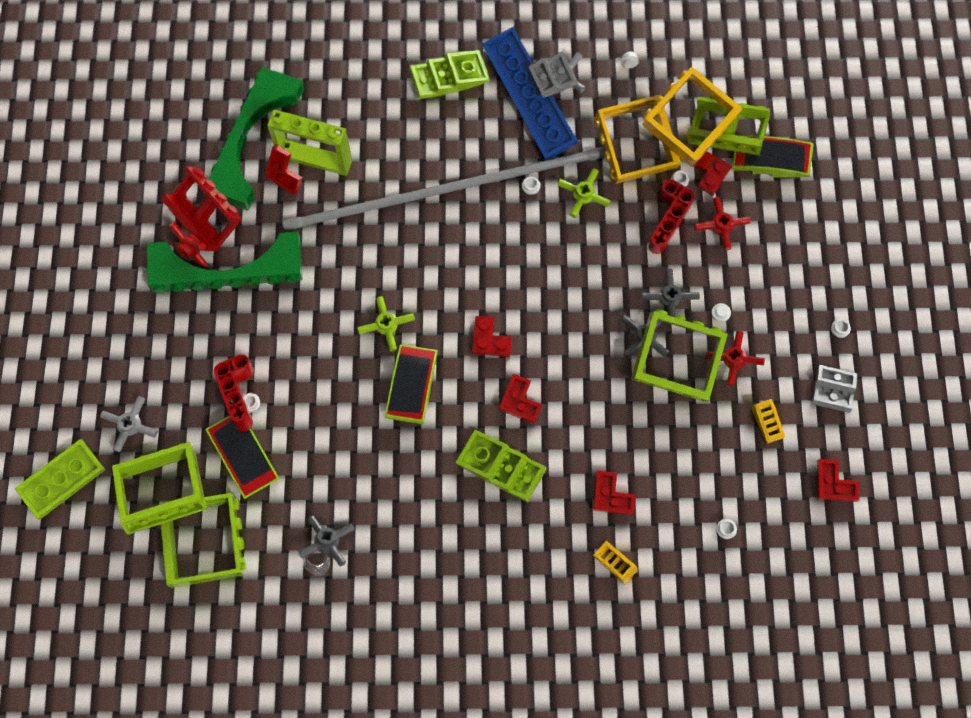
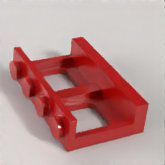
M186 166L184 168L188 173L173 194H164L161 200L188 232L195 235L201 243L206 245L205 251H217L241 222L242 218L238 214V210L226 201L227 198L217 191L215 184L204 176V172L200 168ZM194 182L207 195L198 208L186 196L187 191ZM217 207L230 221L220 234L208 221Z

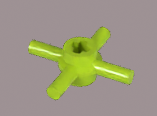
M593 168L586 182L584 181L577 185L562 179L559 180L558 186L573 192L576 200L569 214L571 217L576 218L582 205L588 204L591 201L609 207L611 200L595 194V189L592 186L599 173L597 169Z
M380 296L376 298L380 315L376 318L375 323L358 327L359 335L377 330L380 334L386 335L389 351H395L397 347L393 333L399 324L415 321L413 313L399 317L387 313L384 298ZM384 322H388L389 325L384 326Z

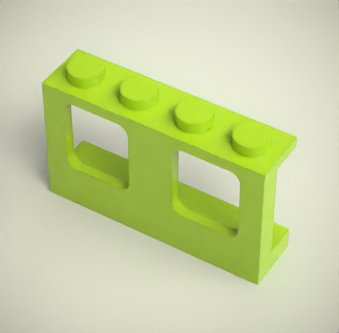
M698 97L691 128L689 127L687 131V143L701 145L712 133V131L699 129L704 112L724 114V118L729 112L714 99ZM737 103L743 108L742 111L711 147L759 155L769 122L770 108ZM741 117L760 121L755 139L735 135L738 121Z

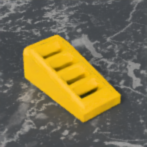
M772 399L755 404L751 410L766 444L785 438ZM762 409H768V411L761 413ZM771 416V419L764 421V417ZM774 423L775 425L770 428H766V425ZM777 430V434L769 436V432Z
M605 541L593 554V557L624 585L638 571L637 566L608 541ZM609 549L611 552L603 559L602 556ZM616 555L615 560L609 564L608 562ZM622 561V565L616 570L615 567ZM628 566V567H629L628 570L622 575L621 573H622V572L626 569V567Z

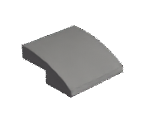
M563 52L556 54L548 60L543 58L529 66L543 97L559 93L578 84Z
M819 365L812 404L850 413L853 409L857 373Z

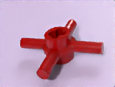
M716 197L713 199L716 215L712 218V221L694 224L695 231L713 229L714 233L721 235L724 250L728 251L732 249L728 233L731 232L733 226L750 224L751 220L750 217L732 219L730 214L723 212L721 198Z
M172 222L169 227L180 240V242L173 243V248L177 249L187 259L192 256L202 269H207L209 265L198 251L205 250L206 245L201 243L191 233L186 236L179 226Z
M741 331L736 332L734 346L725 353H722L720 360L724 361V364L729 368L728 386L735 385L737 370L743 368L745 364L762 366L765 364V358L747 356L745 351L741 349L744 334ZM706 352V359L712 360L714 352Z

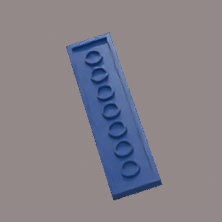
M511 27L482 43L545 159L549 160L578 144L574 133L553 96H542L529 69V66L534 63L515 29Z

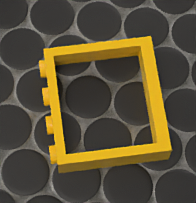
M691 67L688 71L684 70L679 75V81L676 84L672 83L666 90L667 94L664 97L661 95L655 102L656 106L652 110L648 109L643 115L644 121L642 126L693 167L738 117L743 108L695 68ZM689 79L729 112L694 152L653 119Z
M661 94L597 111L594 123L596 128H599V140L601 145L604 144V157L606 162H609V174L611 179H614L615 184L673 170L681 164L680 157L662 143L668 163L621 175L606 126V118L647 108L653 109L656 106L655 102ZM663 107L654 118L672 134L668 117Z

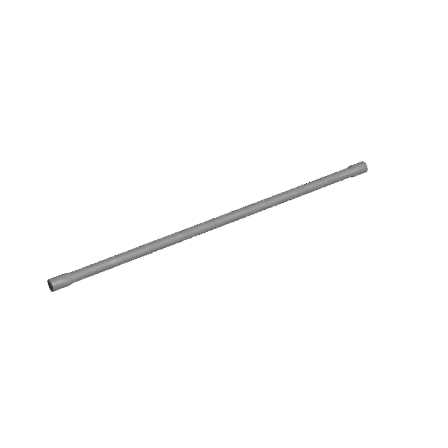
M598 147L585 152L304 217L282 220L285 231H289L310 224L582 161L604 158L605 150L604 147Z

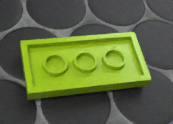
M80 439L14 489L36 519L40 520L104 472L105 468L86 443Z

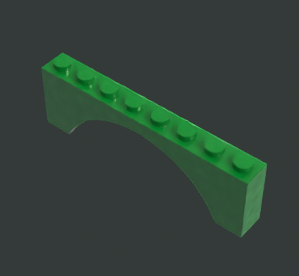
M264 67L256 74L255 83L248 91L246 102L241 105L239 117L235 118L231 133H228L224 148H221L216 164H213L211 175L208 179L215 184L217 191L227 198L226 201L230 205L248 211L255 197L254 190L243 177L240 167L241 149L248 132L257 121L269 112L284 106L298 104L304 91L301 79Z
M299 232L279 233L269 250L255 261L239 268L221 271L201 269L186 263L171 250L167 242L147 243V285L152 292L157 294L165 293V291L183 292L186 289L199 291L203 290V288L220 289L224 286L237 288L241 285L258 286L262 283L271 285L278 284L279 282L296 283L299 280H303Z

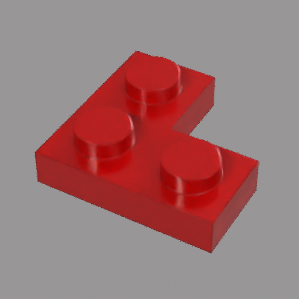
M276 144L272 147L265 177L295 195L299 192L302 177L288 169L292 153Z
M706 151L694 165L695 168L706 173L697 188L714 196L731 170L732 165Z
M475 316L472 354L510 357L512 337L493 335L494 317Z
M513 374L500 404L499 411L535 424L542 404L525 398L531 380Z
M817 460V499L848 502L860 501L859 481L839 480V460Z
M597 470L593 511L633 516L635 494L616 492L617 473Z

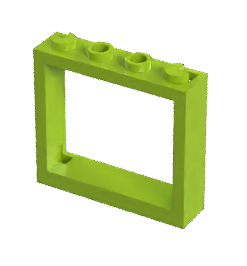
M273 110L267 126L273 144H277L292 153L290 161L347 176L352 163V156L346 128ZM336 130H337V131H341V135H340V136H339L338 133H335ZM284 133L333 145L336 148V153L286 140Z
M657 309L651 312L631 380L703 402L709 401L728 334L722 332L723 329L718 327H704V323L699 321H693V323L685 321L686 318L683 316L667 315L668 312ZM657 320L718 338L703 391L643 373Z
M191 442L162 449L158 452L112 466L120 524L127 535L207 510L197 456ZM187 459L194 494L128 514L123 478Z
M232 493L205 497L206 507L229 504L236 569L179 579L174 524L172 520L161 524L167 586L174 588L244 575V569H247L245 557H242L244 540L243 537H240L239 530L242 529L241 518H238L237 510H240L239 499L235 498Z

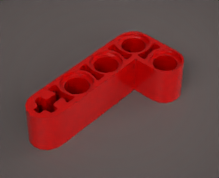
M672 179L666 180L660 191L661 200L671 206L651 236L648 246L649 250L654 254H661L665 250L689 212L695 198V194L691 189ZM682 198H686L688 202L683 201ZM673 212L678 213L680 216H675ZM663 227H669L671 230H665ZM659 238H661L662 241L659 244H657Z
M241 354L217 364L213 371L230 418L236 428L244 432L252 427L253 419L239 382L252 377L254 368L249 358Z

